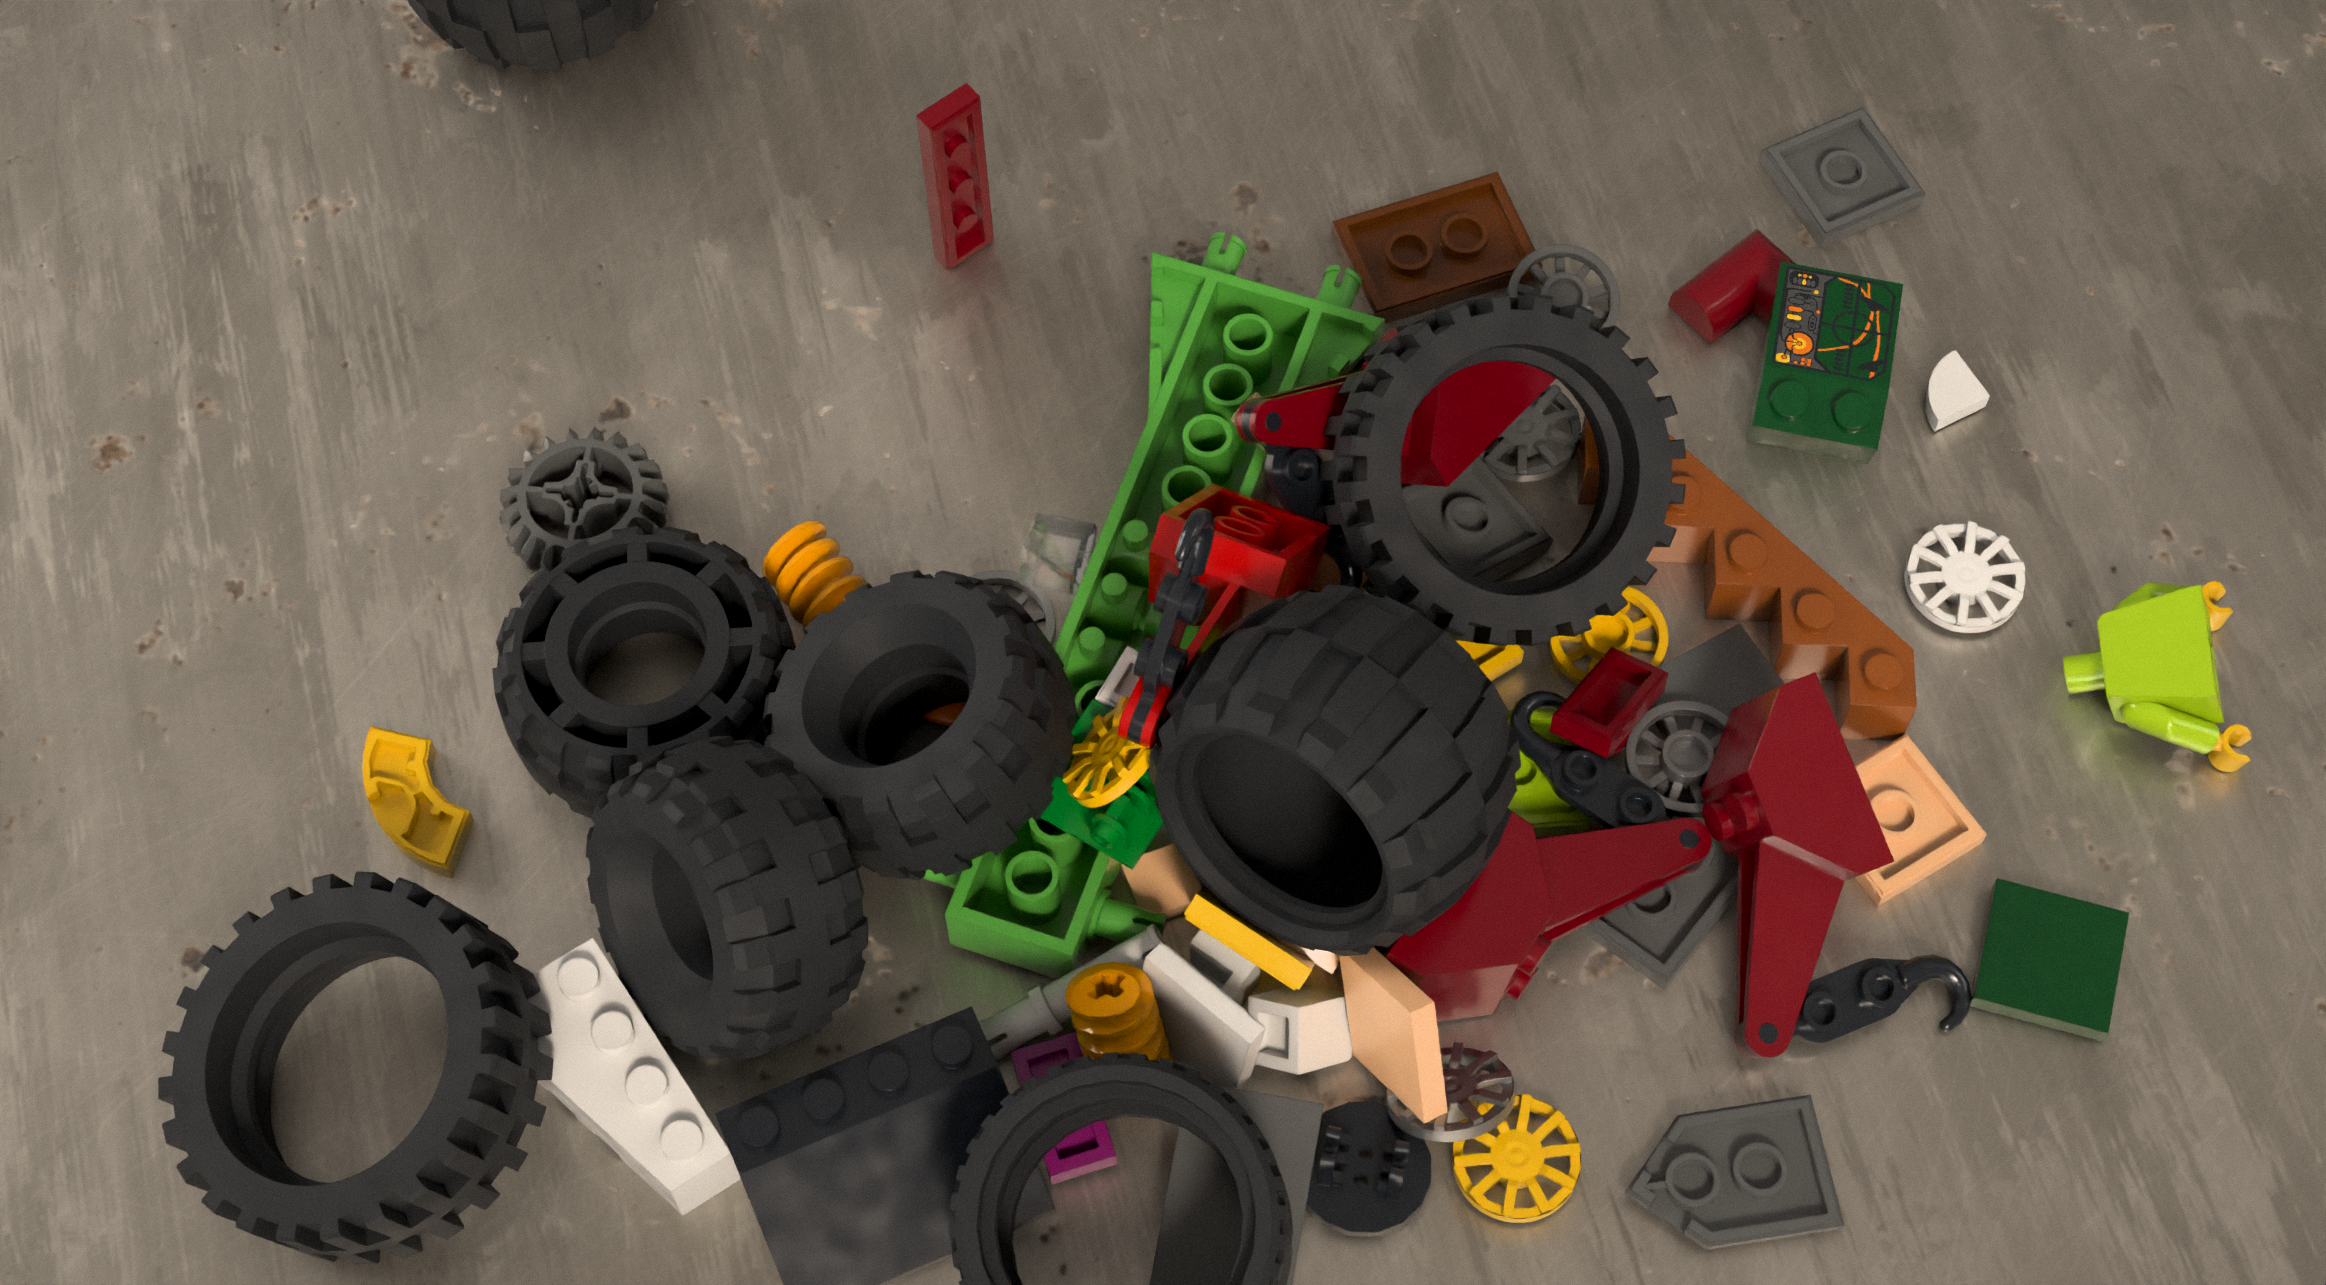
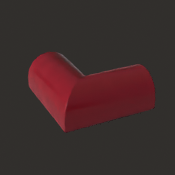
M1756 229L1673 292L1668 306L1711 344L1752 312L1768 324L1780 263H1797L1761 231Z

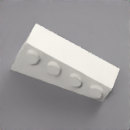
M591 938L533 973L541 990L539 993L528 998V1001L549 1013L552 1029L550 1035L538 1038V1048L541 1053L554 1059L552 1080H538V1083L554 1094L594 1135L597 1134L619 1154L620 1158L682 1216L739 1181L741 1178L731 1152L595 940Z

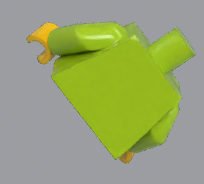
M2211 581L2203 587L2201 585L2184 586L2158 582L2145 583L2113 607L2112 611L2103 613L2097 618L2101 651L2063 657L2064 673L2069 694L2106 689L2107 700L2115 721L2126 723L2132 729L2201 754H2208L2211 764L2223 772L2232 773L2237 771L2250 761L2249 756L2238 754L2230 747V745L2241 747L2250 741L2251 732L2244 725L2234 724L2223 732H2219V728L2216 723L2224 722L2212 631L2221 628L2233 613L2230 607L2216 606L2226 593L2224 586L2220 582Z

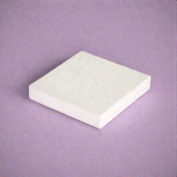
M1161 942L1145 957L1142 970L1152 982L1154 996L1157 1000L1160 1018L1163 1022L1165 1036L1168 1040L1173 1060L1177 1064L1201 1073L1203 1079L1210 1083L1214 1081L1218 1085L1247 1090L1264 1036L1265 1026L1172 948Z

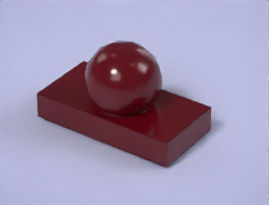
M1611 647L1554 712L1549 732L1608 759L1609 756L1618 754L1626 748L1629 735L1633 731L1634 726L1665 690L1669 673Z

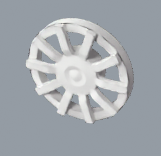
M1976 522L1940 524L1923 535L1913 546L1905 566V586L1914 606L1934 624L1960 633L1985 632L2005 623L2017 610L2026 587L2024 562L2021 561L2015 549L2009 544L2010 539L1984 527L1977 526ZM1951 538H1965L1964 551L1958 552ZM1976 540L1989 546L1981 555L1974 553ZM1939 541L1948 557L1944 558L1927 548ZM1997 553L2006 561V564L1993 566L1988 564V561ZM1919 558L1936 565L1941 570L1917 573L1916 569ZM2012 574L2014 587L2011 588L1998 581H1994L1992 577ZM1937 582L1939 592L1929 600L1919 584ZM1987 591H1992L2010 600L1998 611L1986 593ZM1945 600H1948L1958 605L1957 616L1947 614L1938 606ZM1979 602L1987 617L1968 618L1969 606Z

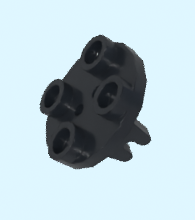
M1348 1102L1326 1110L1321 1120L1306 1211L1312 1217L1319 1219L1325 1226L1348 1236L1377 1237L1382 1234H1394L1401 1231L1408 1224L1410 1218L1421 1209L1431 1185V1154L1425 1140L1414 1137L1400 1129L1391 1119L1387 1106L1378 1102ZM1364 1151L1370 1152L1372 1158L1364 1160L1360 1157V1153ZM1362 1177L1367 1183L1364 1186H1358L1354 1180Z

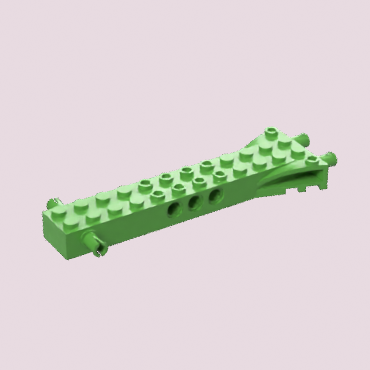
M1226 232L1214 233L1210 238L1209 247L1201 266L1152 252L1148 420L1054 646L1064 665V672L1073 687L1076 712L1073 713L1074 725L1092 699L1095 700V697L1126 647L1129 646L1139 653L1145 639L1148 636L1155 638L1162 614L1154 611V603L1148 602L1149 551L1161 514L1212 483L1257 500H1263L1268 487L1264 468L1266 453L1258 445L1248 443L1241 438L1236 425L1230 421L1233 414L1256 392L1264 397L1361 371L1362 364L1366 361L1363 356L1384 336L1385 319L1351 309L1356 293L1362 284L1361 277L1354 270L1347 267L1340 285L1337 279L1341 271V265L1327 267L1317 297L1314 299L1235 276L1241 260L1245 257L1247 246L1243 240L1233 234L1225 250L1222 246L1226 239ZM1187 625L1179 648L1186 650L1201 626ZM1030 818L1015 833L1018 839L1016 842L996 856L991 851L973 859L971 869L946 877L942 873L935 875L931 870H926L925 877L923 878L955 889L945 912L951 945L1055 979H1059L1082 966L1091 942L1096 941L1099 936L1123 943L1146 930L1151 924H1155L1163 935L1167 919L1166 913H1158L1112 898L1111 890L1120 870V863L1042 818L1038 820Z

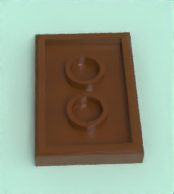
M1498 172L1332 221L1331 234L1346 267L1354 270L1361 277L1362 284L1358 294L1367 314L1385 319V324L1507 287L1518 264L1527 255L1535 251ZM1538 262V265L1542 268V262ZM1528 270L1521 277L1519 283L1534 279L1535 277Z

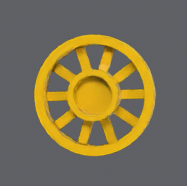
M1628 586L1621 593L1628 602V605L1614 616L1596 615L1589 620L1592 629L1575 637L1559 635L1551 637L1550 644L1548 645L1554 660L1553 664L1567 678L1578 685L1611 647L1633 656L1630 653L1631 649L1638 652L1653 653L1655 655L1649 664L1660 667L1668 647V628L1660 609L1648 596ZM1631 604L1640 608L1647 617L1632 623L1626 614ZM1653 626L1657 643L1637 640L1634 637L1635 634ZM1560 641L1582 643V647L1565 655ZM1589 656L1592 660L1586 672H1583L1573 664Z
M1126 695L1119 698L1117 707L1104 717L1098 714L1092 720L1094 728L1083 742L1073 745L1072 754L1075 756L1069 770L1063 774L1062 781L1067 784L1069 794L1085 807L1096 808L1117 799L1130 789L1149 768L1150 751L1152 749L1118 737L1119 722L1129 700V697ZM1094 777L1090 791H1084L1086 786ZM1106 778H1107L1108 780H1110L1109 783H1107L1106 785H1104V782H1105V779H1106Z
M1522 1094L1515 1095V1102L1512 1108L1519 1109L1516 1129H1509L1506 1120H1504L1496 1127L1499 1133L1496 1138L1489 1133L1473 1138L1489 1147V1153L1464 1155L1463 1145L1465 1140L1453 1142L1451 1155L1456 1183L1466 1199L1482 1213L1497 1220L1511 1223H1526L1540 1220L1561 1208L1575 1189L1582 1161L1580 1142L1574 1129L1566 1120V1116L1551 1105L1533 1098L1532 1095ZM1483 1102L1478 1106L1477 1111L1483 1115L1494 1104ZM1530 1112L1546 1119L1533 1134L1527 1131ZM1468 1118L1465 1119V1120H1462V1122H1467V1121H1469ZM1556 1128L1566 1143L1543 1147L1541 1141ZM1569 1156L1570 1167L1568 1175L1544 1164V1160L1552 1157ZM1488 1165L1490 1173L1476 1186H1473L1465 1167ZM1540 1175L1563 1186L1548 1201L1537 1182ZM1496 1182L1506 1187L1504 1205L1490 1201L1483 1195ZM1527 1187L1536 1206L1531 1208H1514L1517 1189Z

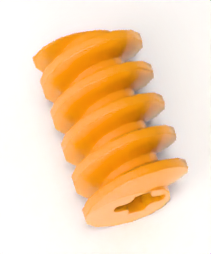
M819 521L803 522L782 535L764 558L762 567L763 576L766 577L770 585L775 587L780 601L788 605L791 616L802 624L803 629L822 611L828 614L846 601L845 594L867 584L863 576L858 574L851 575L854 570L853 562L845 556L838 557L840 545L832 538H825L827 534L826 526Z
M1108 962L1095 964L1084 969L1070 980L1065 991L1066 1003L1071 1010L1072 1023L1077 1031L1078 1043L1082 1048L1083 1056L1089 1055L1091 1060L1103 1058V1053L1146 1054L1149 1060L1159 1061L1160 1058L1173 1061L1168 1040L1165 1036L1163 1022L1160 1018L1157 1000L1154 996L1152 982L1143 970L1127 963Z

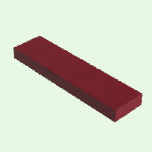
M965 83L916 115L934 257L946 270L952 269L994 240L980 96L968 83Z

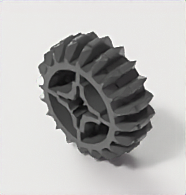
M595 426L586 439H579L577 433L569 427L566 436L567 441L556 444L555 441L545 436L543 443L544 452L536 454L524 450L523 462L525 468H509L508 481L511 487L500 490V502L503 510L500 511L501 516L499 517L504 533H507L506 541L509 549L516 557L520 556L524 568L529 570L531 574L538 571L541 567L546 568L550 572L562 563L560 555L563 554V550L584 539H587L590 546L612 539L613 529L638 526L642 528L644 535H661L660 529L664 526H669L670 515L667 505H669L670 495L667 485L662 482L663 476L659 465L655 463L654 459H648L646 450L641 447L640 443L628 447L626 438L619 431L605 441L603 433ZM602 478L620 483L633 494L619 493L617 487L603 485ZM538 522L551 523L553 529L567 531L568 538H560L544 531L538 526Z

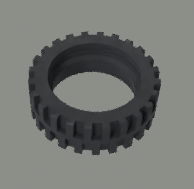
M1509 293L1488 295L1435 308L1434 312L1409 319L1396 327L1398 334L1390 340L1375 343L1363 356L1369 362L1361 374L1348 376L1339 391L1340 395L1347 398L1342 414L1328 417L1324 436L1335 438L1333 460L1320 461V481L1333 480L1335 504L1323 507L1328 525H1341L1347 540V544L1338 548L1347 566H1360L1368 577V580L1362 587L1369 594L1381 598L1387 596L1416 610L1420 615L1443 631H1446L1457 641L1498 646H1537L1550 644L1551 637L1558 635L1575 637L1592 629L1589 622L1591 618L1596 615L1614 616L1628 605V602L1621 593L1629 585H1647L1657 569L1648 563L1646 559L1653 547H1670L1677 531L1676 528L1664 524L1669 504H1684L1686 484L1672 483V459H1686L1684 439L1670 440L1665 418L1678 414L1672 396L1655 397L1647 381L1659 372L1648 357L1635 359L1628 357L1622 348L1630 340V337L1616 325L1598 328L1590 323L1594 315L1593 311L1578 304L1564 307L1552 305L1553 296L1530 294L1521 297H1510ZM1491 361L1522 363L1540 369L1558 379L1571 392L1585 413L1594 434L1599 459V486L1594 511L1577 545L1568 556L1548 570L1531 577L1513 581H1489L1472 577L1457 571L1434 555L1422 542L1412 525L1406 510L1400 477L1401 454L1406 430L1412 415L1425 396L1440 382L1457 371L1471 365Z
M357 871L353 885L334 874H328L313 878V893L306 896L291 887L271 895L270 898L274 910L262 918L247 911L232 924L239 936L225 950L215 945L210 947L200 960L202 964L209 968L197 990L184 986L176 1005L187 1010L180 1031H166L161 1052L174 1057L172 1076L159 1077L158 1099L174 1106L175 1118L162 1124L166 1144L186 1151L188 1157L177 1164L176 1168L186 1184L207 1191L206 1195L202 1198V1203L214 1214L235 1221L236 1228L313 1257L335 1262L340 1257L360 1265L378 1264L380 1261V1250L401 1258L421 1253L423 1246L420 1236L430 1233L448 1240L464 1229V1225L458 1215L472 1204L484 1210L489 1208L500 1196V1193L491 1185L505 1166L518 1172L529 1154L517 1148L526 1125L531 1124L541 1127L547 1107L534 1101L538 1080H552L554 1059L541 1053L538 1048V1038L552 1033L549 1013L528 1001V998L539 993L541 989L534 974L514 962L519 952L506 939L489 930L487 924L417 883L400 877L393 883L376 872ZM388 957H401L418 963L438 981L445 1002L448 1025L447 1051L443 1071L427 1109L407 1137L388 1155L368 1169L332 1183L319 1182L302 1177L291 1170L284 1162L275 1141L270 1115V1094L274 1069L289 1031L307 1005L323 989L345 973L369 962Z

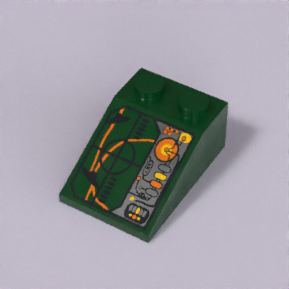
M1781 262L1746 441L1868 464L1878 450L1890 386L1903 284Z

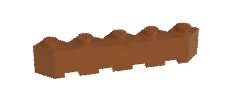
M1585 415L1577 450L1578 504L1595 505L1599 486V459L1594 434ZM1668 433L1669 439H1670V440H1675V439ZM1685 448L1686 459H1672V483L1686 484L1684 504H1669L1664 524L1676 528L1677 531L1670 547H1653L1646 561L1703 564L1705 619L1768 622L1770 664L1781 679H1799L1816 672L1819 680L1834 681L1836 722L1843 739L1894 741L1903 736L1917 708L1913 648Z

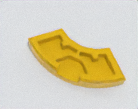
M370 726L364 746L362 774L365 793L377 822L388 839L407 858L429 871L453 878L474 819L470 811L448 802L436 788L432 774L436 749L432 741Z

